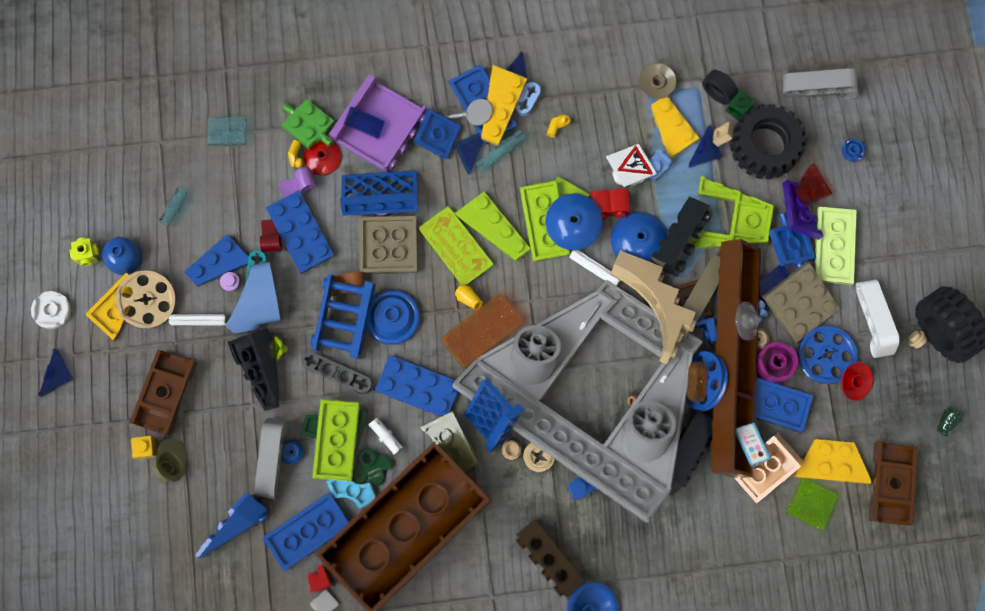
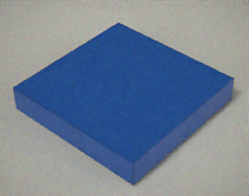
M427 109L413 143L443 159H447L461 125L431 109Z

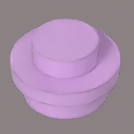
M233 272L223 274L220 279L221 287L226 291H234L240 283L239 277Z

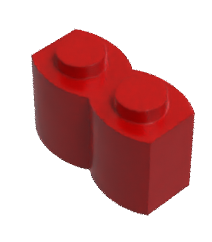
M628 189L590 192V199L599 207L603 220L607 219V216H615L617 219L625 218L630 213Z

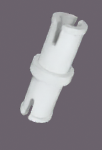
M378 417L369 424V427L379 436V441L384 442L393 455L403 448L392 435L391 429L388 430Z

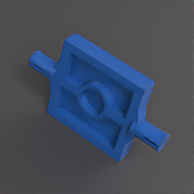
M783 213L779 215L782 226L770 230L769 233L780 266L793 265L798 269L806 261H811L816 257L809 236L788 229L787 214Z

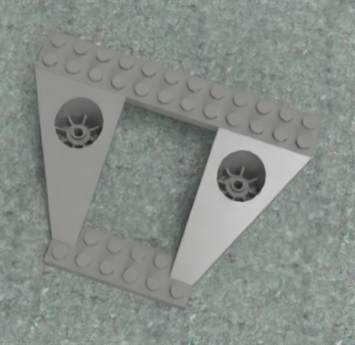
M606 280L596 292L537 325L523 328L514 338L476 358L454 381L453 388L472 400L481 382L487 378L513 407L519 404L524 409L513 426V430L647 523L670 492L692 356L701 347L703 341L688 332L686 338L682 337L680 343H675V347H678L674 359L670 357L667 364L662 363L605 444L602 445L540 401L601 319L661 357L663 336L660 323L653 309Z

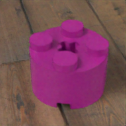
M782 342L770 343L757 354V374L763 380L779 384L793 376L797 369L798 356L795 350ZM773 361H778L779 365H774Z

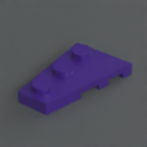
M787 179L782 185L788 229L819 240L824 235L816 227L817 219L815 215L810 213L808 208L810 202L803 186Z

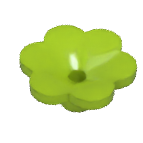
M275 336L273 344L275 347V359L278 361L280 356L287 352L288 348L287 345H283L279 337Z

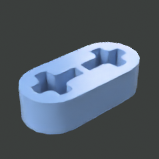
M529 82L525 85L515 107V111L519 116L529 115L540 96V87L537 83ZM532 88H534L535 93H532V95L529 98V90H532ZM527 101V109L520 110L519 105L522 106Z

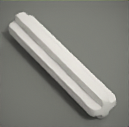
M579 250L571 252L570 259L604 281L608 280L617 286L620 280L612 276L610 270Z
M224 314L169 315L170 325H226L227 320Z

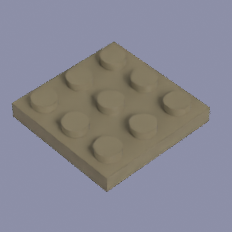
M359 217V272L364 274L417 273V217Z
M809 262L804 263L762 296L793 343L800 341L811 330L815 329L840 309Z

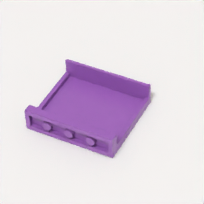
M369 74L329 133V136L338 145L382 171L389 172L390 169L393 170L397 165L399 155L405 153L410 138L413 139L416 136L417 128L422 123L427 111L426 106L419 107L376 82V78Z

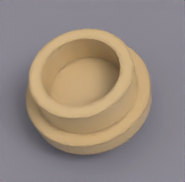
M915 331L909 336L908 344L917 349L927 341V337L923 331Z
M514 440L506 441L502 446V454L506 459L514 460L520 456L521 446Z

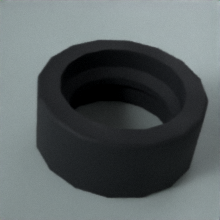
M712 70L702 81L703 88L707 94L720 104H729L739 92L735 82L719 70Z

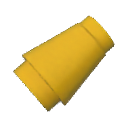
M463 284L457 288L455 296L459 302L474 310L481 308L483 302L471 286Z

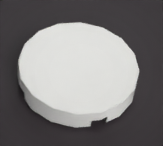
M55 291L43 292L33 301L31 307L32 318L38 325L46 329L61 327L67 322L71 314V304L68 299Z

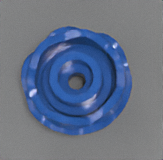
M857 139L845 141L841 150L842 155L848 161H859L864 157L865 146Z
M288 440L283 443L281 459L287 464H297L304 456V449L299 441Z

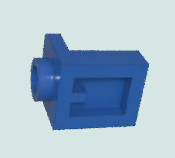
M699 318L694 329L704 327L702 330L704 340H708L709 345L715 344L717 342V331L713 318Z

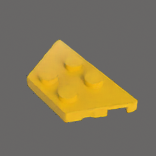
M813 440L807 454L802 459L805 463L794 473L796 478L871 484L870 476L857 447L852 442Z

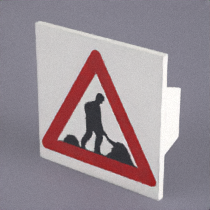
M639 144L606 156L623 187L634 186L643 182L646 178L657 174Z

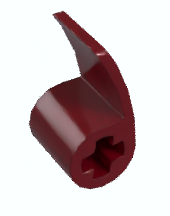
M272 219L262 220L261 251H281V236Z

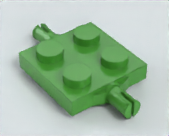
M308 99L296 109L289 105V103L283 106V110L290 115L281 124L282 128L309 150L321 140L329 147L334 143V140L327 136L328 131L335 125L334 121Z

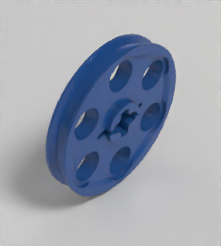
M821 326L811 330L802 338L798 347L797 356L802 371L810 379L818 383L833 384L841 381L846 368L857 362V350L853 340L846 332L837 327ZM817 332L823 335L821 343L814 340V334ZM840 335L843 339L842 344H835L833 336ZM805 348H810L813 351L811 358L804 356L803 350ZM835 350L837 351V352L831 354V356L829 357V359H828V357H826V358L823 357V358H821V359L818 360V358H820L821 356H823V354H825V351H826L827 353H828V352L831 353V352H833V351H835ZM843 352H848L851 355L850 362L842 360L841 355ZM814 365H818L822 370L819 376L812 373ZM833 367L839 368L841 372L840 377L832 376L831 369Z
M701 351L692 356L690 368L692 379L688 381L685 404L692 409L705 411L716 406L722 399L727 387L728 372L725 362L719 355ZM703 358V364L699 367V362ZM714 362H716L717 366L716 369L713 371L712 366ZM718 380L719 385L718 388L715 390L714 384ZM692 391H694V397L691 400L690 394ZM707 395V402L704 404L703 398Z

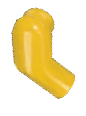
M298 140L292 141L288 151L290 165L294 168H301L303 165V159L298 158V152L301 147V142Z

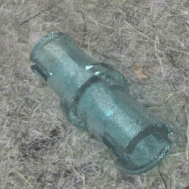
M176 188L170 201H167L165 204L166 208L159 218L162 224L170 226L175 214L181 209L180 205L187 195L186 191Z

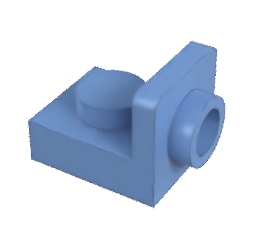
M658 149L649 160L657 173L649 178L655 182L670 168L672 161L668 153Z

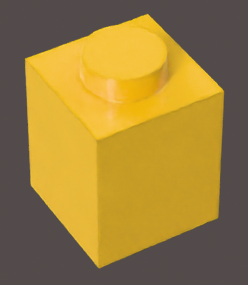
M153 436L131 438L132 457L134 459L156 458L158 450L157 438Z

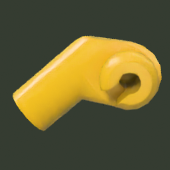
M563 114L552 118L546 135L555 138L557 130L570 123V117Z

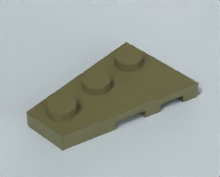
M455 410L420 427L463 472L480 464Z

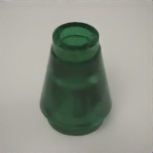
M948 407L947 410L944 409L936 431L947 437L960 423L963 414L952 407Z

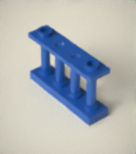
M328 274L327 278L323 280L322 288L324 289L316 332L311 337L310 345H312V350L320 351V346L346 350L350 353V358L361 359L376 284L365 281V285L356 286L334 281L335 276ZM332 289L360 294L362 297L361 304L352 305L330 300ZM328 308L356 313L358 315L357 323L349 324L326 319ZM324 327L352 332L354 334L353 342L345 343L322 338Z

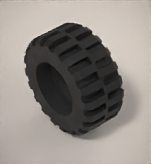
M764 104L758 105L756 109L753 107L748 110L747 114L744 113L735 126L730 145L731 151H734L732 157L734 161H739V168H745L748 175L756 174L755 178L758 179L766 176V180L773 179L774 176L777 178L782 177L784 173L792 170L803 155L804 146L806 145V137H803L806 133L805 128L800 127L802 122L799 118L795 119L793 117L795 114L792 111L789 113L785 111L786 107L780 105L779 108H776L775 104H769L768 107H765ZM762 128L775 131L783 140V152L773 156L761 153L752 142V133Z
M942 286L918 302L915 308V316L918 319L917 323L921 327V331L925 333L929 343L943 357H947L948 360L955 363H963L985 349V319L982 317L980 310L975 307V304L964 293L962 294L958 289H953L950 286Z

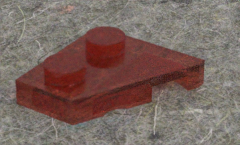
M815 164L807 168L795 189L804 205L828 198L833 194Z

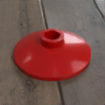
M321 140L310 150L306 148L304 153L306 167L310 168L313 174L320 176L333 173L341 162V153L335 143L329 147ZM320 153L325 154L323 158L318 157Z
M855 362L846 368L842 376L841 388L843 394L848 399L859 401L869 393L873 382L870 368L861 362Z

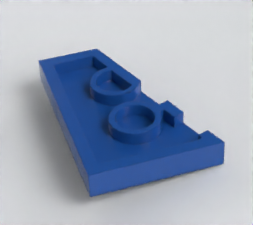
M227 234L184 272L199 287L218 279L227 272H234L238 268L248 265V256Z

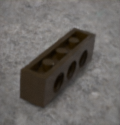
M535 519L516 534L518 537L516 542L522 549H528L531 553L528 557L535 565L539 563L543 568L541 571L542 575L547 581L551 579L556 585L554 590L560 597L564 595L565 598H568L579 586L585 584L582 577ZM538 538L541 540L542 547L539 550L531 547L532 539ZM546 554H551L554 557V563L551 566H547L543 561ZM559 570H564L567 573V578L563 582L558 581L556 578V573Z

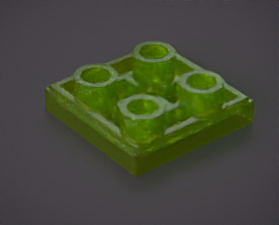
M801 478L785 513L819 531H823L839 495L805 478Z

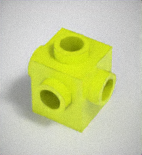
M87 237L78 238L77 241L71 242L72 249H69L70 257L77 264L89 266L99 262L98 255L100 251L97 243Z

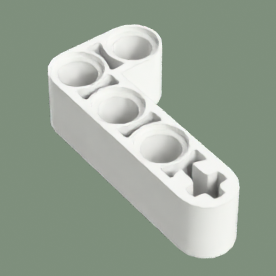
M874 279L856 283V293L872 334L870 342L872 356L878 358L894 355L899 345V335L878 280Z

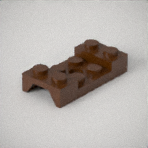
M157 349L129 423L170 436L177 419L175 417L188 381L192 379L197 363L193 360L184 359ZM161 387H166L168 390L165 397H159L158 390Z
M880 441L874 443L873 462L875 467L869 521L913 526L918 446L892 445ZM892 478H896L899 481L897 489H893L890 486Z

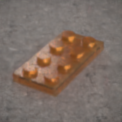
M499 293L442 336L440 340L464 370L481 355L488 352L522 326L524 321L502 293Z

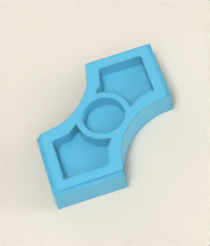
M327 480L334 499H351L357 504L359 509L366 507L376 497L371 483L356 484L351 481Z

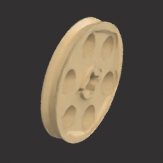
M138 271L127 276L119 285L116 293V306L121 317L129 324L138 328H153L164 323L169 318V315L172 314L175 307V293L170 282L161 274L153 271ZM145 275L148 277L149 282L146 286L138 284L137 279L139 276ZM160 282L167 285V290L164 293L156 291V285ZM123 288H132L133 295L130 298L123 297ZM144 294L151 298L157 297V299L148 301V305L140 301L134 302V300L143 298ZM160 302H168L170 309L167 312H161L158 308ZM127 306H133L136 309L134 316L128 317L125 315L124 310ZM146 313L154 315V321L151 324L143 322V316Z

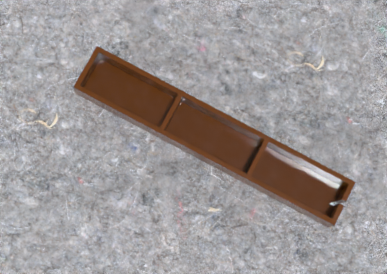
M742 239L721 242V249L719 251V299L715 349L716 354L725 362L728 381L722 399L713 407L712 459L710 466L711 473L731 478H753V467L750 465L737 437L736 428L755 423L761 248L750 245V243ZM718 380L714 384L715 390L718 388L719 385Z

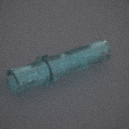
M518 129L507 139L504 138L499 146L475 162V166L478 168L481 164H484L478 169L482 173L508 151L511 152L513 147L525 140L524 134L516 138L522 133Z

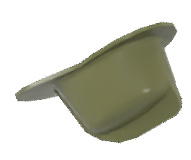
M169 438L159 444L156 460L153 464V472L160 483L178 481L183 477L186 451L179 441Z

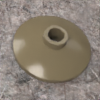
M660 63L650 64L642 70L639 77V85L642 92L648 97L662 99L669 96L675 89L676 77L668 66ZM657 81L660 85L656 86L653 82Z

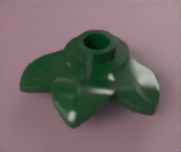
M372 449L362 450L358 456L359 463L354 467V479L357 484L368 479L372 484L380 486L384 479L383 470L392 468L390 460L385 455H377ZM367 455L372 457L370 462L365 461Z

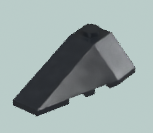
M266 328L228 341L235 363L243 368L245 372L243 376L246 381L250 380L254 387L253 393L264 411L279 407L275 347L269 329Z

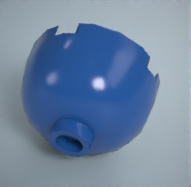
M118 236L105 244L102 250V259L105 266L111 272L117 275L131 274L138 269L142 262V251L134 240Z

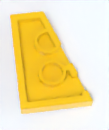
M668 96L659 99L651 105L662 143L671 159L699 140L697 134Z
M127 273L85 314L113 341H115L125 321L119 314L116 306V293L121 282L129 276ZM123 288V297L130 298L133 295L132 288ZM127 306L125 308L124 313L126 316L128 315L132 306Z

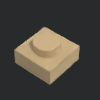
M730 121L714 130L713 143L717 147L732 139L734 125Z

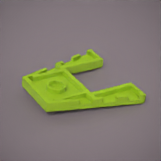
M701 176L698 196L733 201L735 205L730 235L704 231L701 239H697L694 245L695 249L721 247V242L737 239H742L750 243V245L767 244L774 205L752 196H746L738 190H732L721 183L705 179L706 177Z

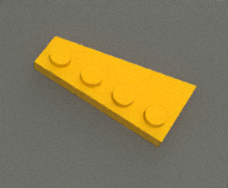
M493 65L487 101L492 105L493 112L489 121L483 124L482 140L499 146L525 87L527 78Z

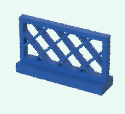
M417 170L342 175L340 197L342 216L418 211ZM413 177V179L408 183L403 181L404 178ZM386 179L394 180L390 184L384 182ZM367 180H374V181H375V182L372 183L371 185H368L367 183H365ZM346 181H355L356 183L349 186L346 184ZM398 183L403 186L399 190L393 188ZM379 184L385 187L381 191H377L374 188ZM363 186L366 189L361 193L356 190L358 187ZM406 190H410V191L413 192V193H404V192H405ZM388 191H391V192L394 193V194H385V193L388 192ZM369 192H372V193L375 194V195H366V194H368ZM350 193H353L354 195H356V196L346 197V196H348Z
M486 378L481 382L464 416L488 441L485 448L492 452L505 441L524 409L519 404L513 407Z

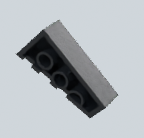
M689 196L677 215L678 222L671 224L668 238L661 240L659 252H654L651 256L656 265L663 267L662 271L676 277L683 273L687 265L686 260L688 256H692L694 253V245L697 239H701L705 224L709 223L713 213L709 204Z

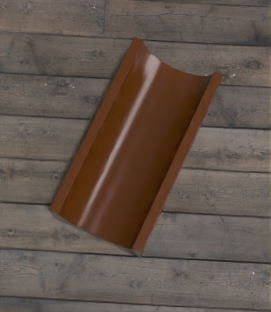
M434 441L335 535L316 556L366 611H379L490 503V499Z

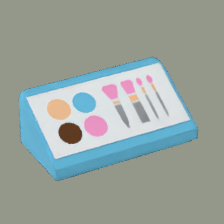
M755 423L736 428L737 437L752 467L771 459Z

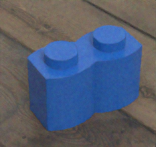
M582 477L574 479L567 486L573 500L582 499L591 491L599 490Z

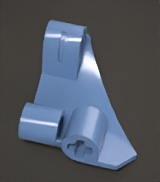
M270 262L251 266L240 299L226 324V327L234 333L255 330L261 324L280 321Z

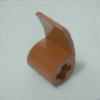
M363 272L337 275L334 280L356 286L365 285ZM332 289L331 297L336 296V295H340V294H344V293H348V294H352V295H357V294H356V293H351V292H346V291H341V290Z

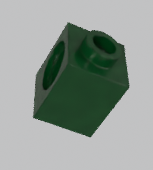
M740 90L729 102L725 111L739 122L744 113L747 114L755 101Z

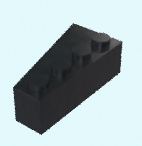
M699 410L692 416L680 436L681 440L678 441L669 492L671 496L682 486L684 488L687 486L691 479L688 476L691 470H696L700 463L697 460L700 454L702 456L705 454L709 447L706 443L709 439L712 440L713 419Z

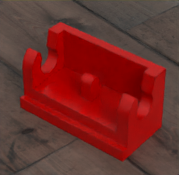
M324 564L317 566L319 574L315 572L312 574L311 572L307 573L311 587L309 589L310 593H316L334 586L330 571Z

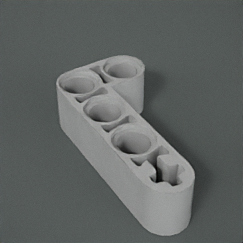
M856 69L798 72L783 75L784 96L841 93V97L844 99L858 97V73Z
M267 418L263 422L254 491L255 497L276 498L283 439L287 435L288 420Z

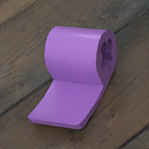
M310 168L299 169L294 173V178L278 183L283 198L298 190L301 194H304L316 187Z

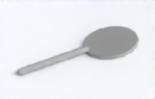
M477 99L468 106L466 112L444 117L451 119L466 116L471 124L480 126L489 121L493 109L487 100Z

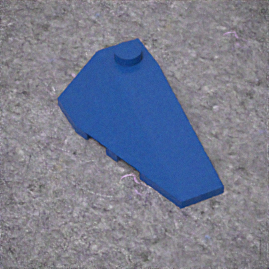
M245 492L228 512L230 517L220 522L217 526L218 533L216 535L212 534L195 556L197 558H204L252 529L258 523L262 524L269 515L267 513L270 510L252 494Z

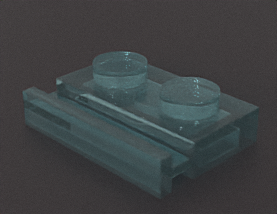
M208 118V146L246 145V118Z

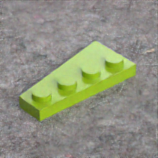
M482 192L454 213L458 219L464 221L470 228L481 234L487 241L493 243L515 262L531 250L485 192Z

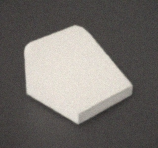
M326 589L310 605L316 611H333L339 603Z

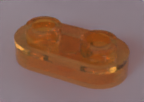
M694 362L688 369L687 395L692 402H702L706 397L707 368L702 362Z

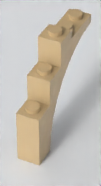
M620 251L611 275L635 289L655 312L663 336V348L659 362L667 364L669 358L674 359L678 347H675V343H680L682 337L686 338L688 331H693L696 324L693 318L696 312L678 306L680 298L677 297L679 289L661 283L664 277L661 275L662 266Z

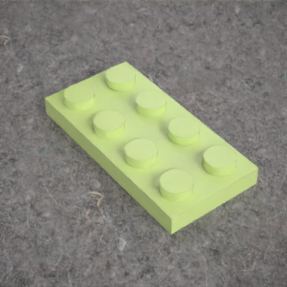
M818 207L816 227L822 231L824 236L819 240H815L816 258L814 270L823 283L852 285L854 284L856 210Z

